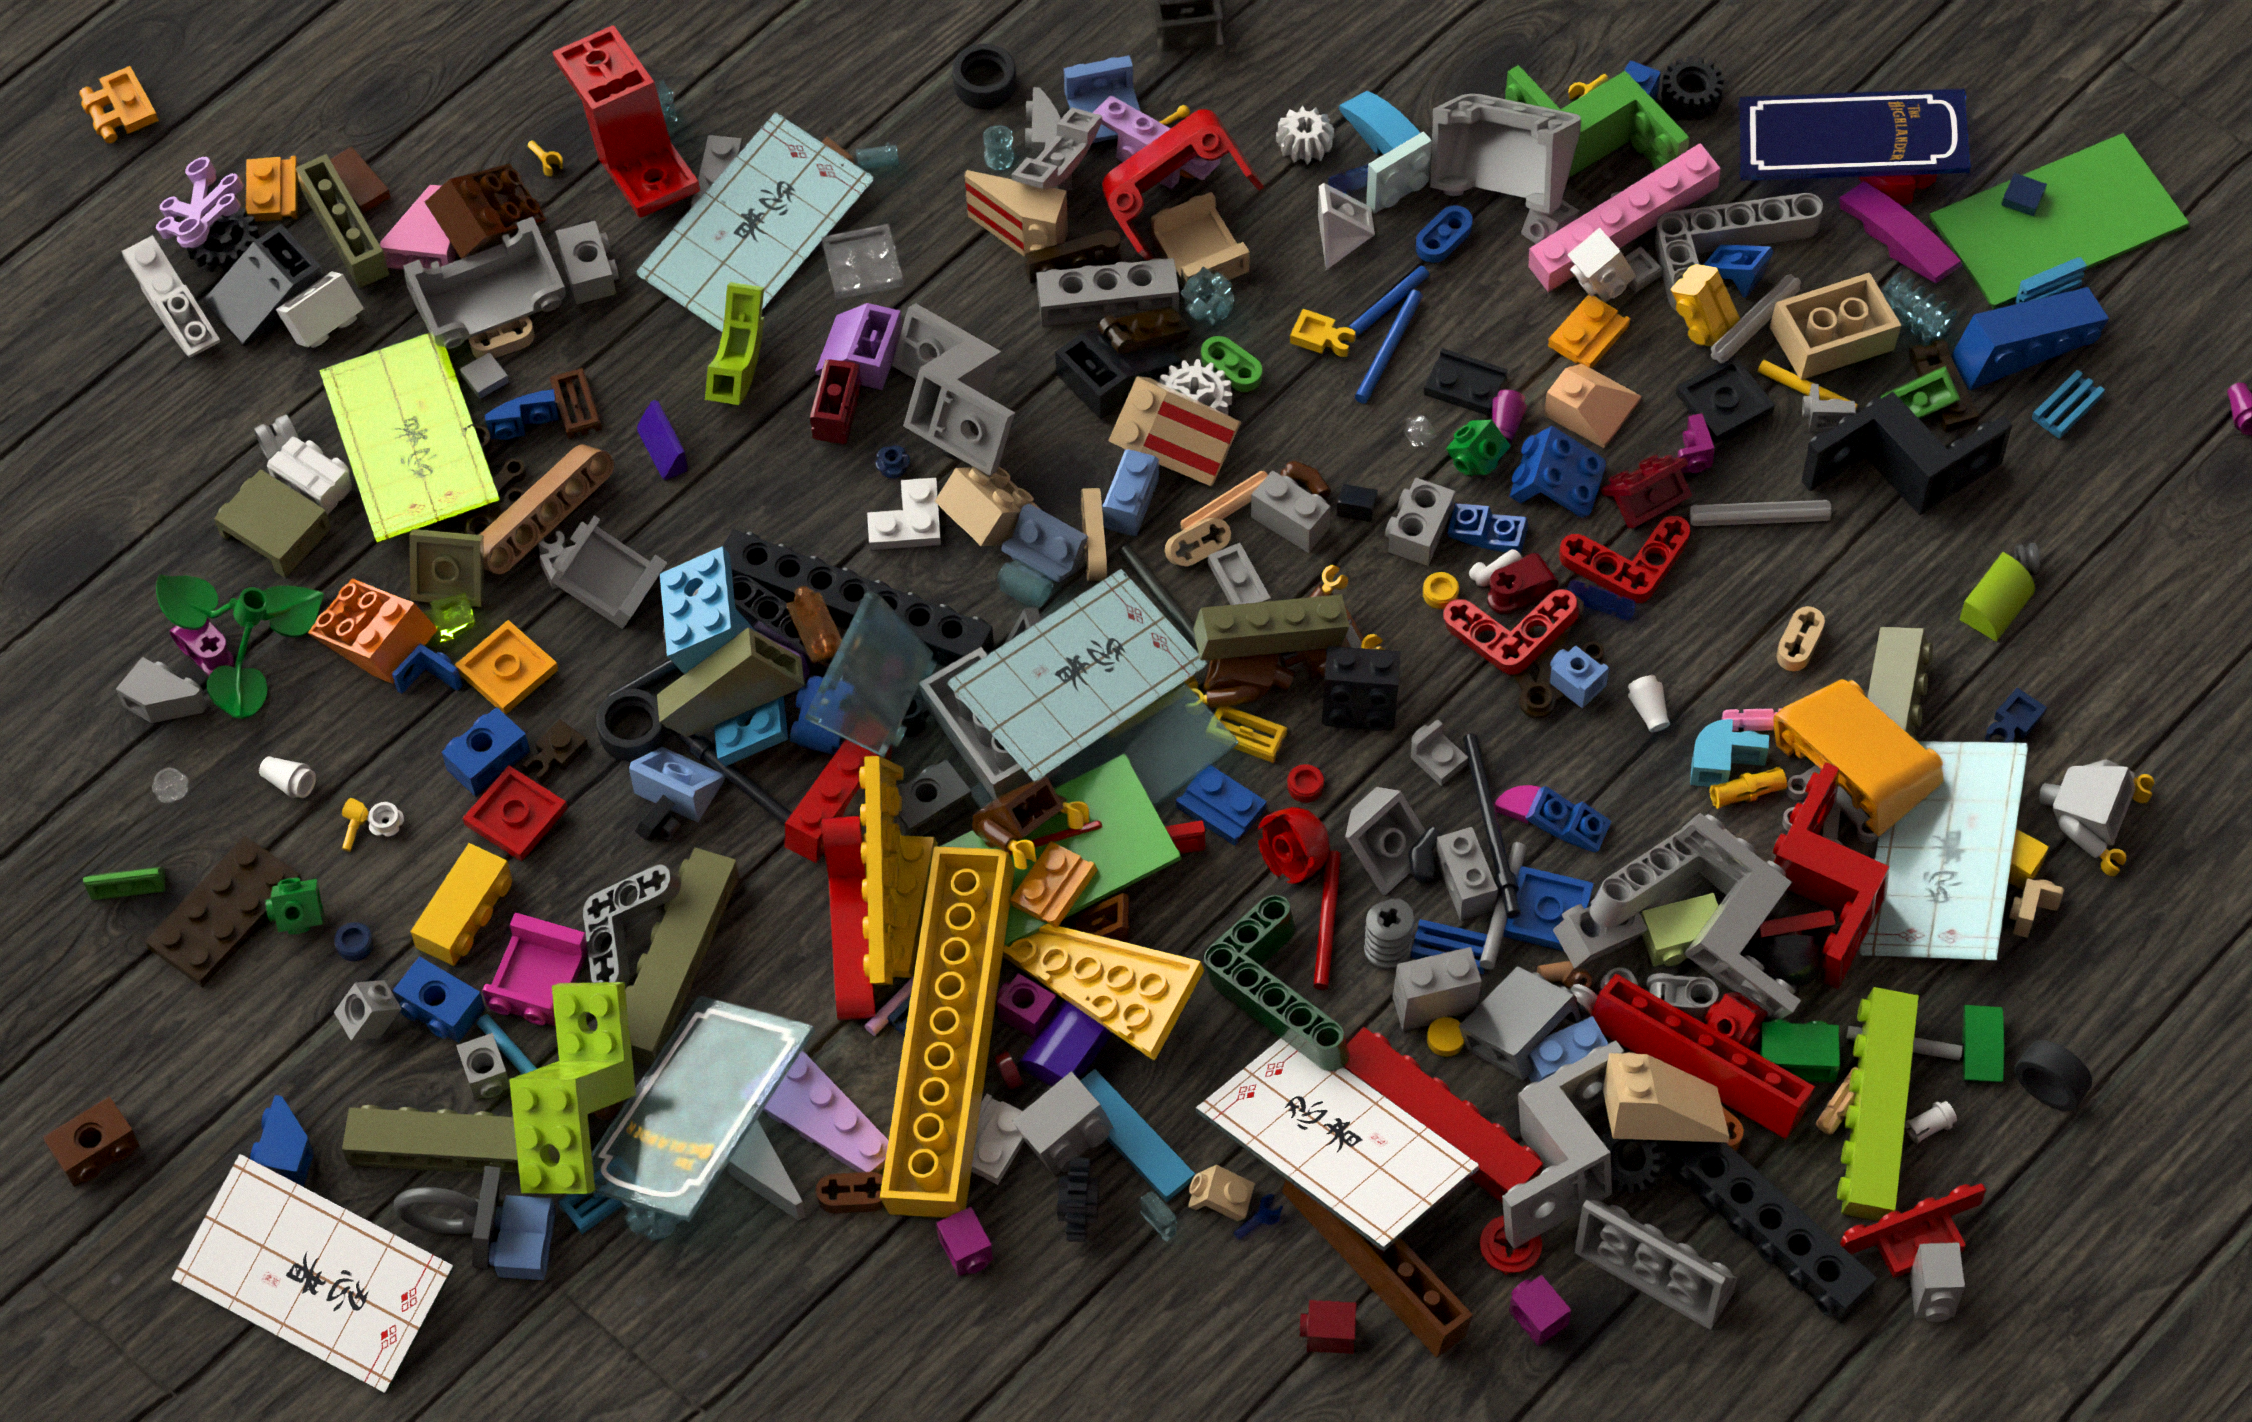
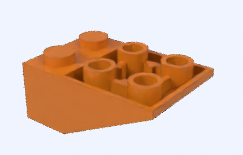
M351 579L347 585L341 588L338 596L326 611L318 616L316 623L308 631V634L372 676L394 684L392 673L420 643L425 646L438 629L415 603Z

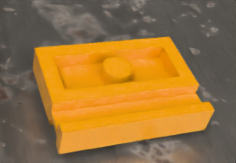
M291 156V159L281 160V157L247 159L246 210L248 216L254 217L255 222L282 220L284 216H292V219H298V175L296 172L298 162L296 156Z
M1588 294L1550 336L1548 346L1576 364L1579 362L1592 369L1628 329L1631 318L1628 316L1622 317L1618 314V310L1594 295L1590 296Z
M1051 841L1012 895L1010 902L1013 907L1042 922L1046 921L1057 929L1098 869L1094 862H1088L1082 859L1080 855Z

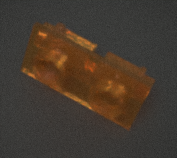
M808 586L797 588L794 601L787 603L786 607L812 663L846 651L820 592L815 593Z

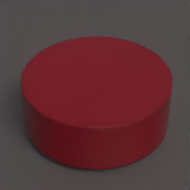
M1008 1051L995 1056V1063L1009 1090H1014L1024 1085Z

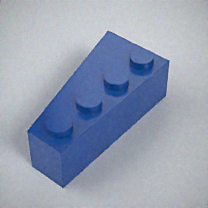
M2088 287L1974 314L1954 349L1951 358L1961 378L1969 390H1972L2068 351L2094 343L2100 338L2101 331L2109 318Z

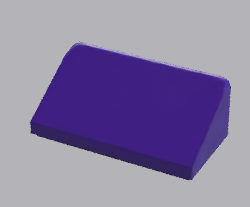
M653 400L639 421L637 431L662 479L667 480L687 472L685 451L659 401Z

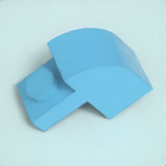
M1723 719L1709 724L1700 732L1695 742L1691 763L1690 785L1710 787L1728 782L1731 763L1765 766L1769 749V735H1762L1754 731L1732 732L1733 719Z

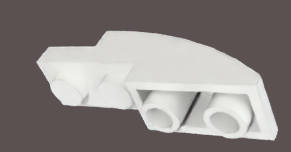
M153 235L122 251L124 259L139 281L148 301L189 358L220 343L216 332L186 284L183 285Z

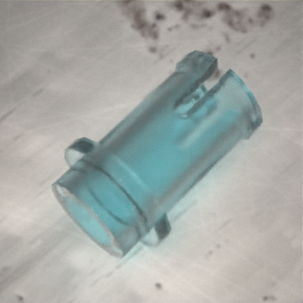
M886 142V146L856 149L859 171L885 166L893 169V165H899L897 145H890L889 142Z

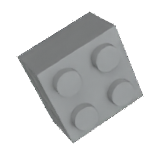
M1072 1071L1012 1120L1027 1145L1054 1176L1061 1171L1066 1172L1070 1169L1071 1157H1079L1089 1147H1097L1103 1143L1109 1136V1130L1113 1128L1099 1102Z

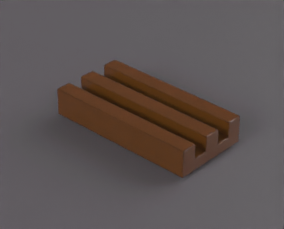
M583 368L549 377L568 439L575 438L574 433L588 434V430L592 428L595 429V432L602 430ZM577 378L591 417L588 420H584L572 380ZM565 382L577 423L571 424L559 383Z

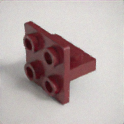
M1658 455L1650 456L1638 463L1639 469L1631 473L1623 471L1609 478L1610 484L1603 487L1601 492L1603 496H1614L1627 527L1635 528L1692 497V493L1681 471L1682 468L1689 465L1686 458H1673L1672 455L1661 458Z

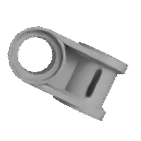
M1666 973L1653 974L1647 978V988L1650 989V993L1660 999L1664 995V1001L1704 1024L1708 1023L1705 1020L1706 1014L1711 1006L1718 1001L1719 997L1718 987L1711 979L1705 977L1674 976ZM1702 997L1706 998L1709 1002L1699 1004L1694 1002L1693 999Z

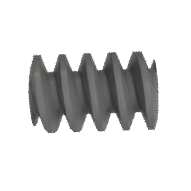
M1389 899L1385 902H1380L1368 911L1364 951L1369 962L1378 968H1397V964L1410 960L1414 915L1409 904L1402 899Z

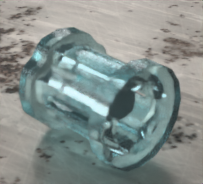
M1003 125L989 127L983 134L984 146L986 147L984 151L985 163L990 168L996 170L1008 168L1014 161V151L1011 147L1013 144L1012 131Z

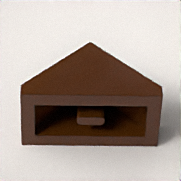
M1122 893L1072 916L1071 929L1129 943V895Z

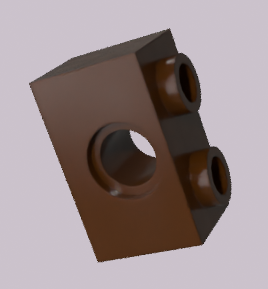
M110 1096L43 1137L51 1154L73 1187L81 1182L92 1180L99 1174L100 1170L115 1161L126 1159L135 1148L140 1146L132 1128ZM101 1140L96 1147L86 1148L92 1141Z

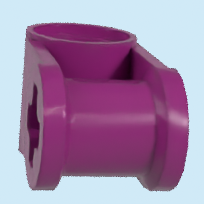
M208 617L201 629L188 630L175 626L169 630L172 639L186 656H189L206 675L209 676L219 666H234V658L227 649L225 637L214 627Z

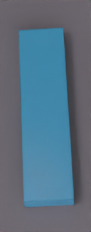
M1096 1069L1080 1080L1099 1102L1113 1125V1128L1109 1130V1136L1106 1140L1166 1203L1192 1182L1195 1173Z

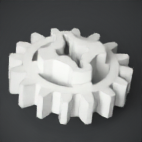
M1196 359L1194 366H1189L1183 360L1181 369L1178 370L1171 365L1169 367V376L1163 374L1160 376L1161 384L1228 415V405H1232L1230 380H1225V372L1223 370L1214 373L1213 363H1209L1206 367H1201L1200 360Z

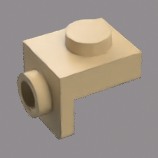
M2027 878L2022 897H2014L2009 916L2010 919L2016 920L2013 934L2028 938L2036 907L2057 911L2064 888L2056 886L2048 880H2032Z
M1218 1165L1212 1166L1194 1176L1189 1187L1191 1198L1188 1207L1197 1210L1207 1206L1236 1221H1240L1246 1218L1255 1183Z

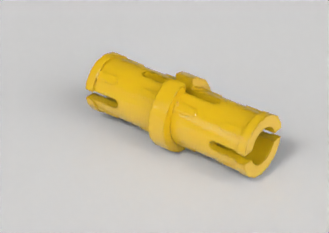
M1780 767L1753 775L1748 772L1741 774L1739 779L1710 786V797L1717 809L1744 800L1749 803L1756 801L1758 796L1785 790L1787 788V779L1783 769Z

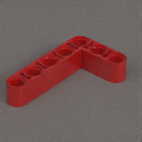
M860 816L822 819V834L829 878L837 1020L873 1018L876 1014L874 984L870 983V977H866L864 973V956L869 954V939H865L863 935V918L868 917V901L865 902L862 897V881L867 878L866 864H863L861 858L863 835Z

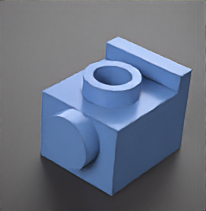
M1576 645L1569 652L1565 649L1560 650L1550 663L1552 667L1550 683L1582 709L1607 686L1609 667L1604 663L1600 665Z

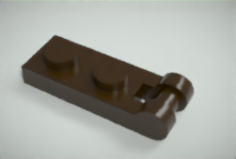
M1106 230L1025 253L1026 274L1029 282H1037L1036 273L1052 269L1067 270L1083 266H1094L1101 263L1105 265L1119 263L1121 259L1120 235L1114 230Z
M1172 306L1119 318L1108 315L1097 326L1104 337H1109L1112 340L1111 345L1118 354L1185 340L1191 331V328Z
M1941 338L1932 341V344L1923 347L1919 344L1910 347L1909 357L1918 378L1946 366L1961 399L1935 411L1944 432L1977 424L1980 415L1950 356L1946 340ZM1935 358L1938 364L1929 366L1927 360Z

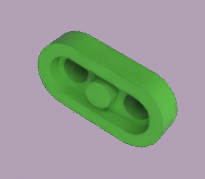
M1214 336L1203 343L1201 347L1203 366L1206 367L1209 363H1213L1214 373L1223 370L1225 372V380H1230L1232 388L1241 392H1249L1261 384V363L1233 341L1223 336ZM1220 356L1223 357V359L1215 360L1214 357ZM1246 375L1249 376V378H1241V376Z

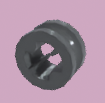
M2029 543L2028 547L2016 544L2014 559L2024 566L2028 572H2031L2032 575H2037L2040 569V558L2036 543Z

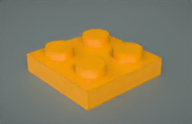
M509 620L455 664L459 675L505 715L559 670L557 662Z

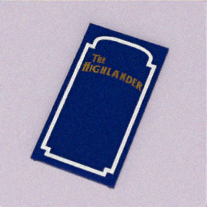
M1965 89L1740 97L1738 102L1740 106L1741 163L1739 176L1741 181L1970 173L1971 164L1969 161L1965 100L1967 94Z

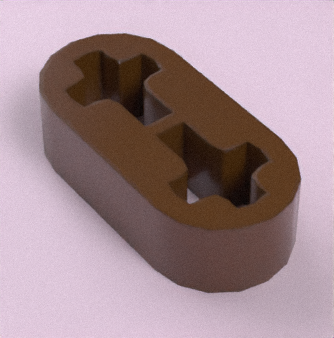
M876 1172L826 1175L819 1180L816 1186L818 1204L828 1213L872 1212L885 1207L880 1199L883 1175ZM870 1185H876L877 1192L875 1198H868L867 1191ZM831 1187H838L839 1194L836 1200L829 1199L828 1194Z

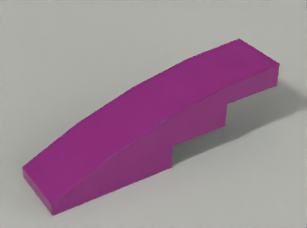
M1862 182L1839 197L1840 209L1861 220L1866 234L1888 246L1891 258L1934 283L1939 282L1962 266L1961 260L1922 222L1889 196L1867 182Z

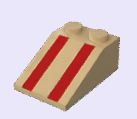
M966 170L965 186L968 217L1024 257L1025 253L1065 242L1068 234L1066 190L1056 188L1042 189L1016 182L1012 179Z
M1137 376L1108 441L1126 450L1130 449L1156 456L1159 459V465L1213 486L1241 421L1151 378Z

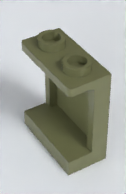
M261 469L252 478L247 479L243 483L240 491L229 503L221 506L217 516L214 518L221 537L228 539L232 535L270 559L274 571L284 578L297 567L331 530L324 508Z

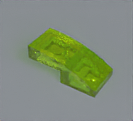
M466 593L432 601L431 610L423 612L438 629L425 647L430 648L447 642L476 625Z

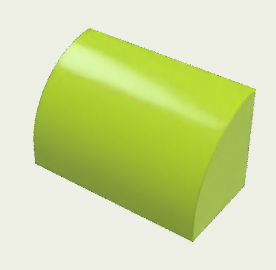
M2002 552L1964 601L1959 620L1997 642L2034 594L2035 584L2031 575L2016 559Z

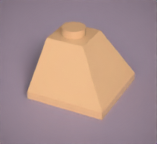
M1578 364L1565 368L1548 390L1544 416L1605 448L1640 402L1641 395L1584 364Z

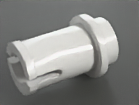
M1935 1102L1932 1104V1109L1905 1122L1907 1129L1911 1127L1907 1132L1915 1143H1920L1923 1139L1942 1129H1952L1953 1123L1957 1122V1117L1948 1102Z

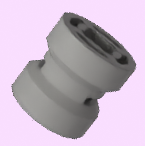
M287 414L276 418L275 423L269 426L262 424L254 428L257 440L268 460L278 451H281L282 447L292 436L298 438Z

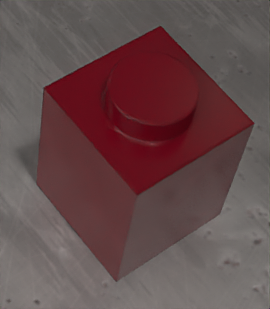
M1309 1300L1308 1314H1300L1299 1337H1307L1308 1352L1354 1354L1356 1302Z

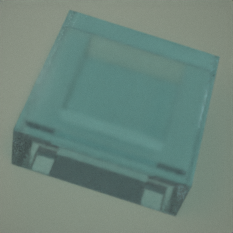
M1150 1191L1140 1198L1141 1215L1166 1242L1176 1234V1216L1155 1192Z

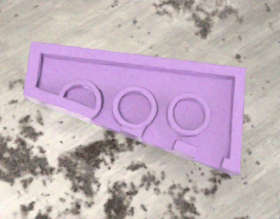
M800 1047L784 1058L752 1106L756 1105L767 1112L770 1118L780 1124L783 1122L799 1132V1136L810 1143L815 1142L829 1151V1155L856 1172L878 1173L885 1167L889 1140ZM767 1073L741 1093L743 1101L746 1103L750 1101Z

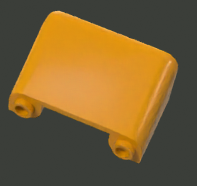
M1843 679L1838 680L1785 706L1773 717L1776 746L1788 757L1794 752L1800 759L1807 756L1820 769L1823 768L1825 762L1838 767V785L1852 796V805L1857 810L1861 807L1869 814L1870 819L1866 821V826L1878 837L1944 782L1943 770L1941 768L1943 761L1934 750L1930 748L1926 750L1866 698L1862 688L1852 680L1849 682Z

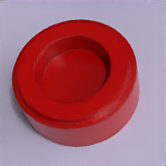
M1308 764L1293 768L1287 779V789L1290 796L1303 803L1317 800L1324 790V776L1317 767Z

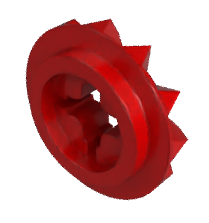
M1504 1215L1493 1219L1485 1226L1480 1237L1481 1257L1486 1259L1491 1269L1496 1268L1505 1275L1516 1272L1523 1274L1526 1269L1536 1265L1542 1251L1541 1235L1518 1246L1522 1248L1515 1249L1511 1257H1507L1506 1247L1500 1245V1243L1506 1244L1508 1241L1505 1238Z

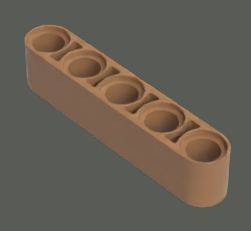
M584 444L573 448L480 534L484 535V569L496 574H503L509 571L610 477L614 468L612 456L608 452Z

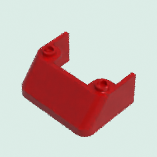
M1200 109L1195 111L1111 170L1103 179L1102 190L1110 211L1138 254L1146 261L1155 259V257L1131 222L1143 209L1144 199L1142 194L1197 155L1205 160L1215 161L1230 152L1246 178L1259 191L1265 187L1220 118L1211 110Z

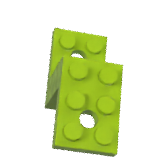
M625 982L558 983L552 985L559 1061L509 1079L521 1193L588 1194L595 1191L587 1114L636 1095ZM588 1012L592 1013L597 1019L596 1031L591 1030L587 1025L586 1016ZM550 1144L554 1145L560 1153L559 1163H555L549 1156Z

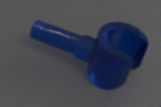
M1273 1194L1265 1195L1260 1202L1258 1213L1233 1232L1238 1240L1262 1223L1272 1225L1279 1221L1283 1205L1275 1211L1267 1209L1274 1200Z

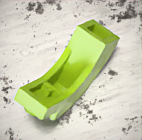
M730 282L727 285L722 337L716 357L708 365L705 400L740 405L745 399L752 383L760 352L764 317H762L764 287Z

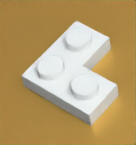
M936 478L901 480L903 510L867 513L870 550L941 545L939 508L935 502L938 497Z

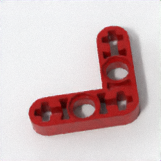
M1679 516L1664 518L1633 561L1584 535L1571 534L1566 536L1560 544L1559 560L1567 569L1632 603H1643L1653 595L1689 542L1690 526L1684 518ZM1674 530L1679 531L1680 534L1674 535L1669 546H1667L1665 543L1668 533H1672ZM1577 548L1582 550L1581 553H1576L1575 556L1569 554L1570 551H1575ZM1657 553L1662 555L1666 561L1662 565L1654 566L1647 562L1646 557L1649 554ZM1587 560H1591L1590 565H1587ZM1608 562L1615 566L1616 571L1613 574L1605 575L1600 573L1596 567L1600 563ZM1622 572H1626V577L1623 576L1622 581L1619 582L1622 576ZM1638 581L1644 583L1643 586H1639L1637 589L1631 587L1632 584H1637Z
M1563 589L1553 591L1512 631L1507 630L1474 604L1464 599L1454 600L1447 604L1443 616L1446 627L1451 634L1502 672L1514 675L1524 671L1575 622L1579 616V607L1576 596L1572 592ZM1568 604L1569 609H1567L1566 611L1564 609H1559L1556 612V606L1559 605L1561 607H1565ZM1456 615L1460 617L1466 615L1469 624L1472 626L1469 629L1468 623H1466L1464 620L1460 618L1455 621L1454 617ZM1534 626H1543L1547 629L1546 633L1539 638H1532L1527 635L1528 631ZM1483 631H1493L1496 634L1495 638L1488 643L1477 641V636ZM1518 652V658L1509 657L1506 659V654L1515 655Z

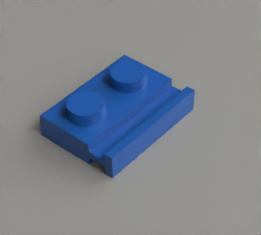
M1207 763L1188 785L1186 792L1177 798L1176 808L1196 821L1203 820L1206 828L1236 846L1238 839L1243 834H1246L1267 809V801Z

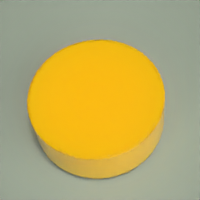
M1437 572L1428 576L1424 581L1423 598L1429 606L1436 609H1445L1447 604L1458 599L1459 584L1452 575L1445 572Z
M1441 1017L1430 1024L1427 1033V1044L1432 1052L1439 1056L1450 1057L1462 1050L1465 1042L1459 1029L1461 1023L1451 1017Z

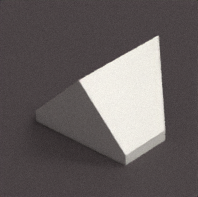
M1325 183L1319 186L1318 219L1327 270L1373 237L1375 232L1371 207Z

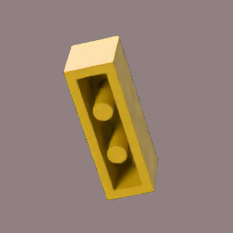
M468 843L410 931L416 949L452 966L456 965L461 956H466L473 945L474 935L480 926L483 927L489 922L493 913V906L500 896L504 897L511 887L512 876L507 860Z

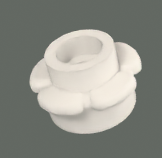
M380 802L374 805L369 812L367 818L370 823L369 830L376 836H393L399 831V826L403 824L404 816L392 803ZM389 819L388 823H383L382 821Z

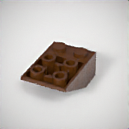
M511 164L451 178L424 201L461 259L503 243V235L508 234L510 239L519 232L517 222L533 217L538 226L547 220L540 210L539 203L531 196L523 184L520 174Z

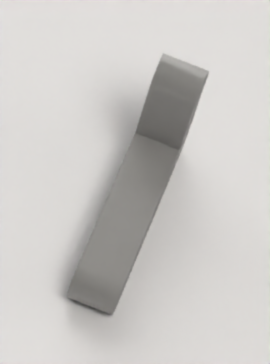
M1801 193L1672 211L1661 215L1657 221L1654 247L1659 265L1663 268L1662 277L1671 307L1676 310L1677 302L1670 289L1679 279H1683L1682 275L1691 265H1699L1697 253L1715 251L1720 244L1755 246L1813 237L1820 227L1823 211L1821 199L1811 193Z
M1724 829L1726 833L1736 839L1727 829ZM1678 831L1606 878L1602 882L1590 907V915L1601 926L1616 927L1698 872L1725 895L1729 893L1735 883L1675 837L1680 832Z

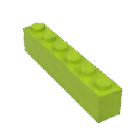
M1873 987L1867 999H1861L1857 1021L1863 1022L1862 1034H1857L1853 1049V1056L1859 1057L1858 1070L1853 1069L1849 1084V1091L1855 1093L1854 1105H1849L1845 1119V1127L1851 1128L1850 1140L1844 1142L1841 1154V1163L1847 1164L1846 1175L1840 1178L1837 1189V1200H1842L1841 1214L1879 1221L1886 1214L1896 1210L1919 995Z

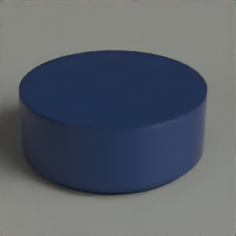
M347 923L340 927L335 934L334 943L337 952L345 960H362L373 949L374 941L369 928L362 923Z

